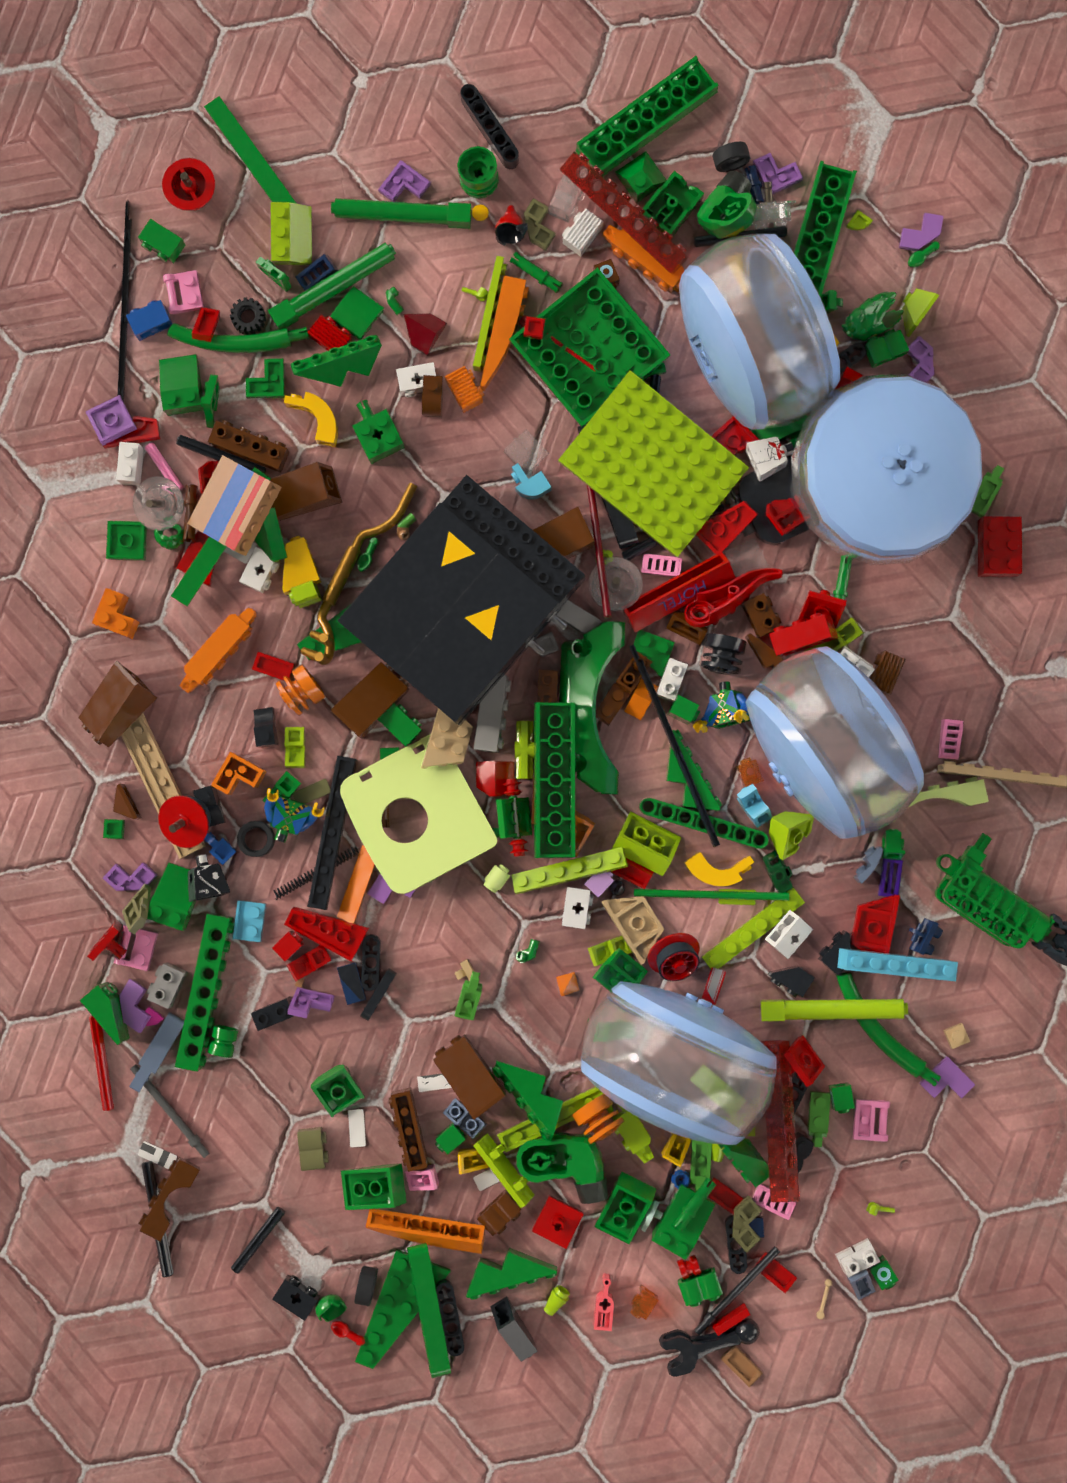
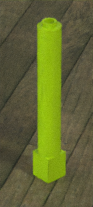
M904 999L761 1000V1021L904 1019V1015H908V1003H904Z

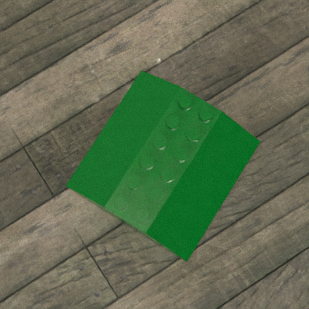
M598 267L536 317L545 319L543 339L524 337L525 326L509 338L513 346L581 427L590 421L630 370L644 381L670 356V353ZM550 337H554L556 340L561 342L563 346H558L556 343L553 342V340ZM568 347L570 350L575 352L584 360L592 364L595 371H593L591 368L586 366L577 358L569 354L567 351H565V349Z

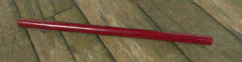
M587 485L604 618H611L595 491Z

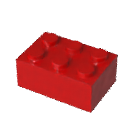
M983 516L978 520V577H1017L1021 575L1022 517Z
M820 612L811 615L810 620H796L792 622L790 627L783 625L774 628V632L769 635L776 656L785 657L837 639L838 635L832 617Z

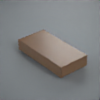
M736 1345L731 1346L721 1357V1360L748 1387L763 1374Z

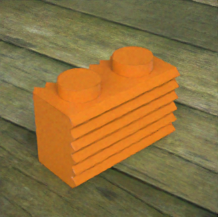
M465 366L445 376V381L463 413L482 404V397L485 396L481 387H476L473 382L475 377L471 369L467 370Z

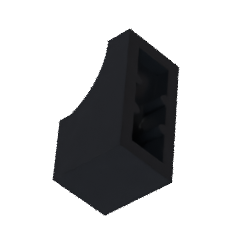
M274 708L253 710L256 747L263 748L279 745Z
M207 786L193 790L194 797L200 799L210 812V827L226 823L217 789L213 786Z

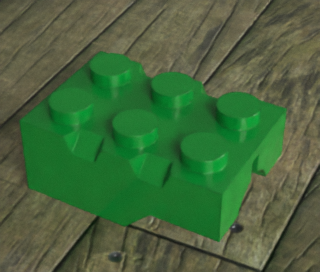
M674 170L666 182L658 188L640 211L639 221L669 243L680 226L684 224L691 212L702 201L704 192L691 185L688 187L684 178Z

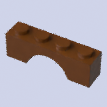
M181 1157L177 1161H172L168 1168L170 1174L167 1179L163 1178L158 1186L161 1189L157 1196L153 1195L148 1204L151 1208L147 1214L143 1213L138 1222L141 1225L139 1228L140 1232L158 1241H161L170 1225V1219L164 1211L166 1198L176 1189L190 1188L200 1171L199 1166Z

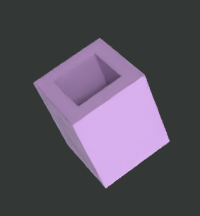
M609 871L593 875L584 885L599 898L614 882L611 878L613 874Z

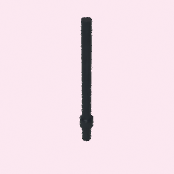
M774 1246L712 1312L709 1311L704 1316V1320L694 1329L695 1332L701 1335L710 1325L712 1326L717 1321V1317L781 1251Z

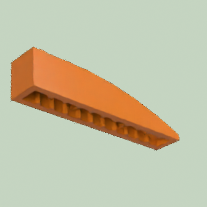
M504 276L480 385L482 391L486 390L498 372L511 346L509 338L515 334L520 316H524L525 305L522 304L524 298L527 299L529 287H526V280L509 276Z
M369 1209L365 1226L367 1229L416 1243H427L430 1246L482 1254L485 1239L484 1225L379 1209Z

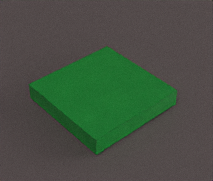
M108 521L106 559L145 561L147 523Z

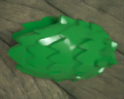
M881 292L865 300L846 317L845 324L841 325L843 331L853 339L866 341L870 336H878L894 327L902 319L904 311H886L896 301L894 298L897 293Z

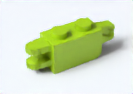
M618 1105L622 1111L613 1117V1120L615 1121L623 1117L624 1122L615 1133L617 1135L620 1133L624 1140L621 1142L627 1152L631 1150L633 1154L636 1153L645 1164L654 1158L649 1147L651 1141L650 1134L639 1117ZM612 1106L608 1109L609 1113L614 1111Z

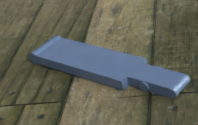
M170 1012L168 1013L138 1063L141 1067L136 1072V1076L129 1086L130 1088L140 1093L145 1083L149 1080L150 1074H156L180 1034L184 1020Z

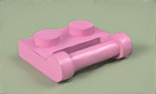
M196 270L163 275L164 283L167 285L170 314L200 310L201 307H204L198 272ZM174 282H179L183 305L177 304Z
M123 925L122 931L124 933L120 945L127 949L131 932L128 931L127 925ZM139 929L136 932L130 960L125 959V953L120 960L115 957L114 963L149 971L158 933Z
M855 1099L853 1139L888 1141L886 1130L888 1108H890V1102ZM875 1108H880L878 1134H874Z

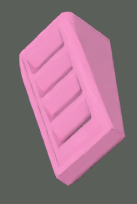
M644 554L641 573L674 578L680 574L682 558ZM649 559H652L651 569H647ZM656 560L660 561L659 570H655ZM664 561L668 562L666 571H663ZM672 563H675L674 572H670Z
M941 720L938 758L958 760L964 721ZM948 726H956V730H950ZM947 734H955V738L946 736ZM946 741L955 742V745H945ZM944 749H952L954 753H944Z
M762 1184L757 1187L752 1198L757 1205L787 1220L790 1219L796 1205L794 1199ZM765 1191L766 1194L764 1196L763 1201H760L759 1199L762 1195V1192ZM770 1195H773L771 1203L768 1205V1199ZM777 1199H781L778 1207L775 1208L774 1206L777 1202ZM785 1202H787L788 1205L785 1211H782Z

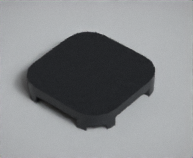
M793 455L786 456L788 461L785 468L759 482L755 471L745 476L739 485V501H746L759 514L751 523L757 538L766 544H781L814 528L813 524L818 526L823 522L808 489L806 460L802 463L800 472V495L807 512L798 495L797 475L796 495L804 514L808 518L807 521L782 536L766 516V505L774 500L793 498L798 504L794 495Z

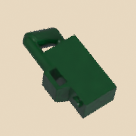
M774 850L763 856V861L766 865L765 869L776 891L784 893L792 889L793 884L789 878L793 874L789 866H786L784 861L779 858L777 851ZM777 858L778 862L771 865L770 861Z

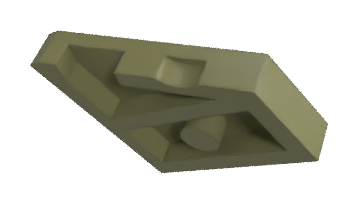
M145 883L122 910L128 931L136 934L139 929L143 928L147 920L151 887Z

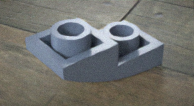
M872 846L865 852L866 856L863 860L867 863V866L862 865L855 871L857 874L853 877L858 883H863L876 868L883 852L881 846Z
M457 1098L443 1112L444 1115L456 1126L463 1129L472 1139H475L487 1125L480 1117L474 1120L462 1102Z

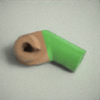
M412 513L397 524V536L400 540H407L409 538V526L417 521Z

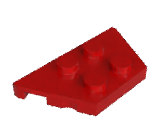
M895 894L857 905L850 943L861 951L889 953L900 895Z

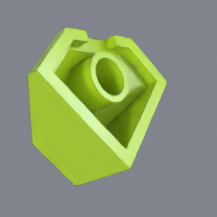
M784 811L772 817L769 835L780 859L784 860L794 855L800 848L798 844L803 837L807 838L811 833L814 817L811 814Z

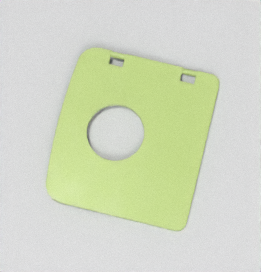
M430 734L368 766L362 771L349 776L343 781L340 788V794L363 845L390 889L398 894H406L494 848L497 844V837L458 765L448 764L441 767L430 766L426 769L421 768ZM423 744L425 750L415 754L413 749ZM370 772L372 778L362 782L360 776ZM401 798H409L419 802L426 810L428 816L425 832L419 839L410 843H399L390 839L382 827L384 810L390 803Z

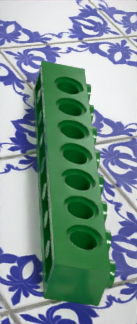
M214 913L206 915L175 1063L176 1068L198 1072L202 1067H205L207 1056L204 1054L205 1049L209 1048L211 1037L208 1035L215 1022V1018L212 1016L219 1003V999L216 997L217 992L222 988L223 979L220 978L221 973L226 969L227 960H224L225 954L230 950L231 941H228L234 930L235 923L232 922L233 917ZM215 930L222 932L221 940L214 938ZM211 949L217 950V959L211 958ZM207 968L213 969V971H214V977H213V978L207 977V975H206V969H207ZM203 987H207L210 990L209 997L203 996ZM199 1006H203L206 1009L205 1016L199 1015ZM195 1025L202 1028L201 1035L195 1034ZM192 1044L198 1047L197 1054L191 1053L190 1046Z

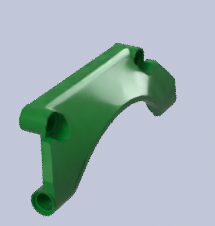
M606 621L584 633L583 640L577 639L563 642L561 646L559 703L575 702V772H577V778L595 792L618 795L619 772L610 761L602 746L596 724L595 705L602 674L612 657L625 645L626 623L619 621Z

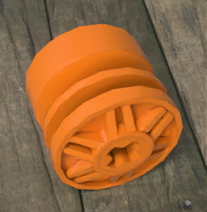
M303 664L292 671L295 678L293 682L287 676L283 677L287 684L286 687L280 680L275 683L286 705L298 716L303 714L299 706L300 704L308 710L309 706L306 700L310 699L313 703L317 704L326 697Z
M605 1094L590 1101L572 1115L578 1126L588 1123L589 1128L583 1133L585 1136L591 1132L595 1134L588 1139L590 1144L607 1138L617 1131L624 1122L623 1117L615 1121L613 1120V1117L619 1111L616 1110L611 1113L607 1111L613 1102Z

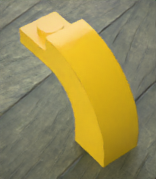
M305 392L304 399L296 394H291V396L285 395L284 404L287 408L307 411L317 418L318 427L315 437L317 444L336 447L338 426L327 403L309 392Z
M698 852L683 863L698 880L713 886H729L743 880L739 872L744 874L749 871L754 861L750 856H746L732 867L719 870L712 867L702 853Z

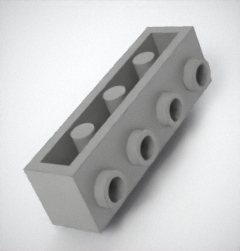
M504 675L480 702L474 749L477 751L499 753V749H503L504 738H501L502 730L506 728L504 711H508L509 700H506L507 692L511 690V681H509L507 675Z

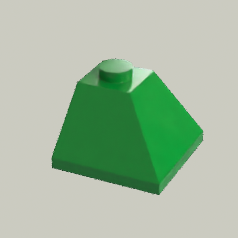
M646 151L615 172L636 203L656 191L666 182L665 177Z

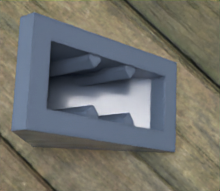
M866 1269L849 1278L846 1275L858 1300L876 1292Z

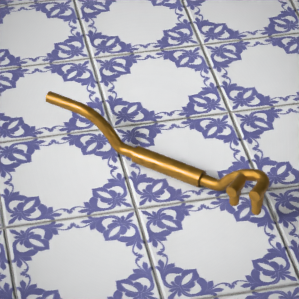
M408 484L395 512L388 520L378 526L360 531L352 545L347 547L322 598L323 603L318 611L317 620L323 633L311 630L309 634L311 638L325 645V652L323 654L304 647L301 649L302 655L321 665H327L332 661L335 651V640L327 620V615L331 607L335 606L361 553L359 550L364 540L387 532L401 520L417 489L415 484Z

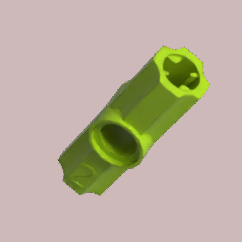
M516 721V779H533V721Z

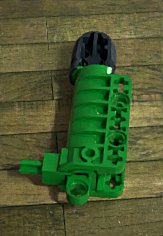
M982 833L974 846L968 845L962 856L958 859L950 854H942L937 858V867L946 874L935 890V897L939 902L1002 945L1020 949L1028 941H1031L1034 947L1039 950L1042 949L1053 960L1067 966V922L1062 921V918L1055 913L1049 916L982 871L984 868L980 865L987 856L983 852L992 840L988 835ZM944 857H948L951 861V865L948 868H943L941 865V860ZM1052 925L1065 932L1062 935L1057 933L1052 940L1055 943V948L1059 949L1061 947L1064 951L1055 950L1051 944L1042 941L1052 931L1050 929Z

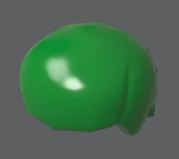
M336 1294L321 1298L315 1307L318 1319L322 1321V1317L326 1322L336 1319L347 1309L343 1299Z

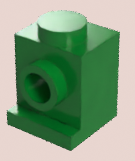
M889 829L884 832L882 836V858L901 860L905 855V850H903L904 838H901V831L898 829Z

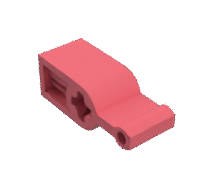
M604 1273L602 1277L603 1291L596 1295L593 1325L594 1330L612 1331L614 1302L612 1294L608 1291L611 1280L610 1275ZM604 1299L608 1301L606 1305H602Z

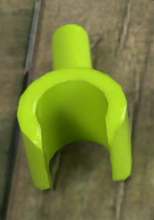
M462 287L461 290L462 292L472 294L481 302L485 301L488 297V291L483 287L478 292L466 287Z
M870 1202L866 1211L877 1216L878 1211L895 1213V1208L883 1207L875 1202Z

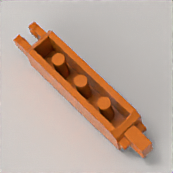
M611 225L603 232V237L612 245L611 249L614 255L627 260L630 267L639 269L643 272L645 278L650 281L654 280L663 291H669L671 294L673 291H676L680 294L679 283L684 267L631 228L626 227L619 230Z
M248 607L239 616L230 614L184 666L186 675L179 685L185 692L190 693L199 685H207L213 679V673L217 669L220 670L224 667L228 656H233L238 651V645L242 640L245 642L252 633L250 631L253 628L250 625L257 617L254 609Z

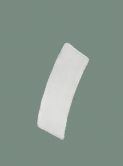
M363 1109L348 1110L350 1147H363L366 1145Z

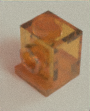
M750 757L740 761L741 765L736 766L743 788L764 781L756 759L751 760ZM748 768L753 769L752 775L747 774Z
M641 1284L639 1287L640 1294L637 1293L631 1301L633 1305L630 1313L638 1319L642 1317L646 1320L659 1299L657 1294Z

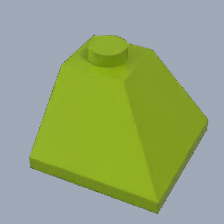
M917 288L913 294L910 292L902 301L905 305L901 309L904 311L902 316L906 336L910 337L940 295Z

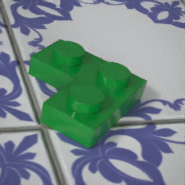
M264 359L265 378H246V398H285L284 359Z

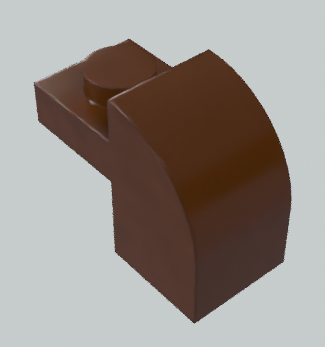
M423 375L422 416L442 417L443 376Z

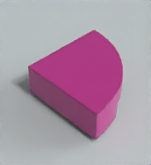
M151 1006L145 1010L151 1016L146 1026L156 1025L165 1018Z

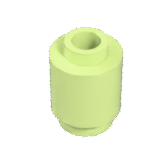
M502 864L499 866L494 865L484 879L483 885L494 893L498 890L500 891L510 877L508 874L510 870Z

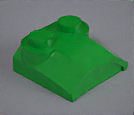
M344 1064L337 1065L323 1073L311 1084V1089L331 1117H334L335 1114L361 1098H365V1095L350 1074L349 1068Z

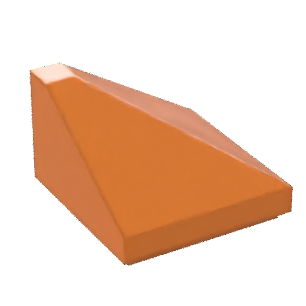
M575 972L556 977L561 997L580 991Z

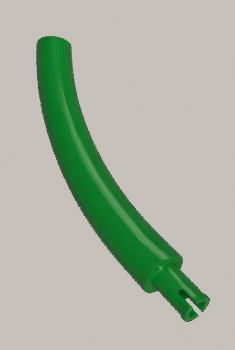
M173 323L167 333L169 337L185 344L227 353L272 351L291 347V342L309 339L307 327L288 331V328L252 335L214 334L211 342L192 339L193 329L177 323Z
M851 972L840 973L839 976L836 975L845 1000L863 999ZM856 1019L869 1038L892 1061L915 1078L920 1076L932 1084V1086L937 1085L936 1080L939 1082L941 1076L926 1067V1061L898 1042L877 1019Z

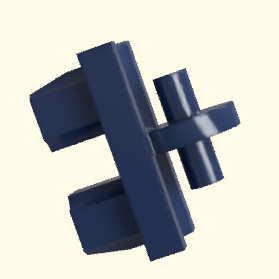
M924 918L916 929L910 927L909 931L913 933L911 938L913 942L909 949L922 955H932L935 948L934 945L930 944L932 937L940 938L943 932L938 927L939 924Z

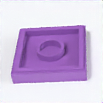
M120 395L86 411L102 445L137 429Z

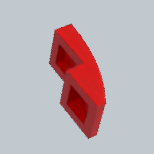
M319 945L286 966L294 980L298 981L332 960L326 949Z

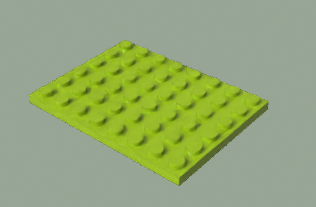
M631 370L558 460L559 463L675 557L681 554L749 468Z

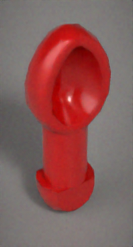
M342 1321L332 1322L331 1329L336 1336L340 1338L347 1337L358 1346L364 1345L365 1338L351 1331L348 1324Z

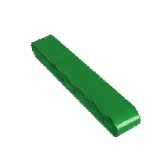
M652 798L643 799L639 804V810L644 815L708 834L706 828L702 829L699 827L698 822L701 819L699 812ZM646 801H650L653 804L651 812H646L643 809V804ZM664 807H669L672 811L671 816L668 818L663 817L661 813ZM683 812L688 813L690 816V820L687 823H683L680 820V815ZM708 815L717 837L753 848L762 849L767 846L769 839L766 833ZM721 823L725 824L727 828L724 834H719L717 831V826ZM738 829H742L745 832V837L742 840L736 838L735 834ZM758 834L763 837V843L759 846L754 842V838Z
M427 1243L407 1247L431 1378L433 1379L451 1374L432 1266Z

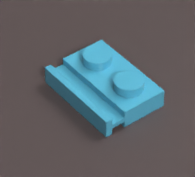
M237 901L233 939L262 942L266 903Z

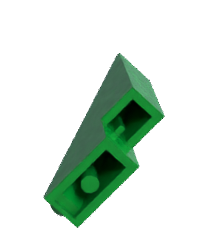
M370 335L365 339L352 341L347 345L335 347L329 351L317 353L302 360H296L291 363V368L296 376L341 387L348 371L366 376L370 375L382 344L377 335Z
M274 507L270 509L254 541L271 561L279 562L280 559L287 558Z
M678 729L672 730L705 809L720 811L722 804L717 796L713 797L710 791L712 786L709 781L702 778L701 773L703 771L699 764H694L691 759L693 754L688 746L684 747L681 742L683 737ZM670 745L666 782L683 783L682 807L697 808Z
M496 1061L495 1067L492 1068L494 1075L497 1078H501L507 1092L514 1095L517 1105L527 1112L530 1122L536 1124L540 1129L539 1133L543 1139L551 1142L563 1101L541 1094L546 1076Z
M509 1247L502 1265L480 1257L466 1297L474 1300L480 1298L481 1294L488 1292L489 1294H496L501 1291L500 1289L506 1287L514 1289L520 1283L527 1282V1284L537 1282L538 1278H553L557 1276V1266Z

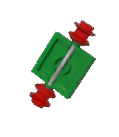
M507 779L506 783L503 784L507 786V791L504 794L512 797L496 800L500 839L511 837L516 839L509 843V845L513 846V850L509 853H513L514 857L525 856V852L529 850L525 849L524 845L528 841L520 838H522L521 836L532 835L529 797L518 798L515 796L523 792L518 788V785L522 782H518V779Z

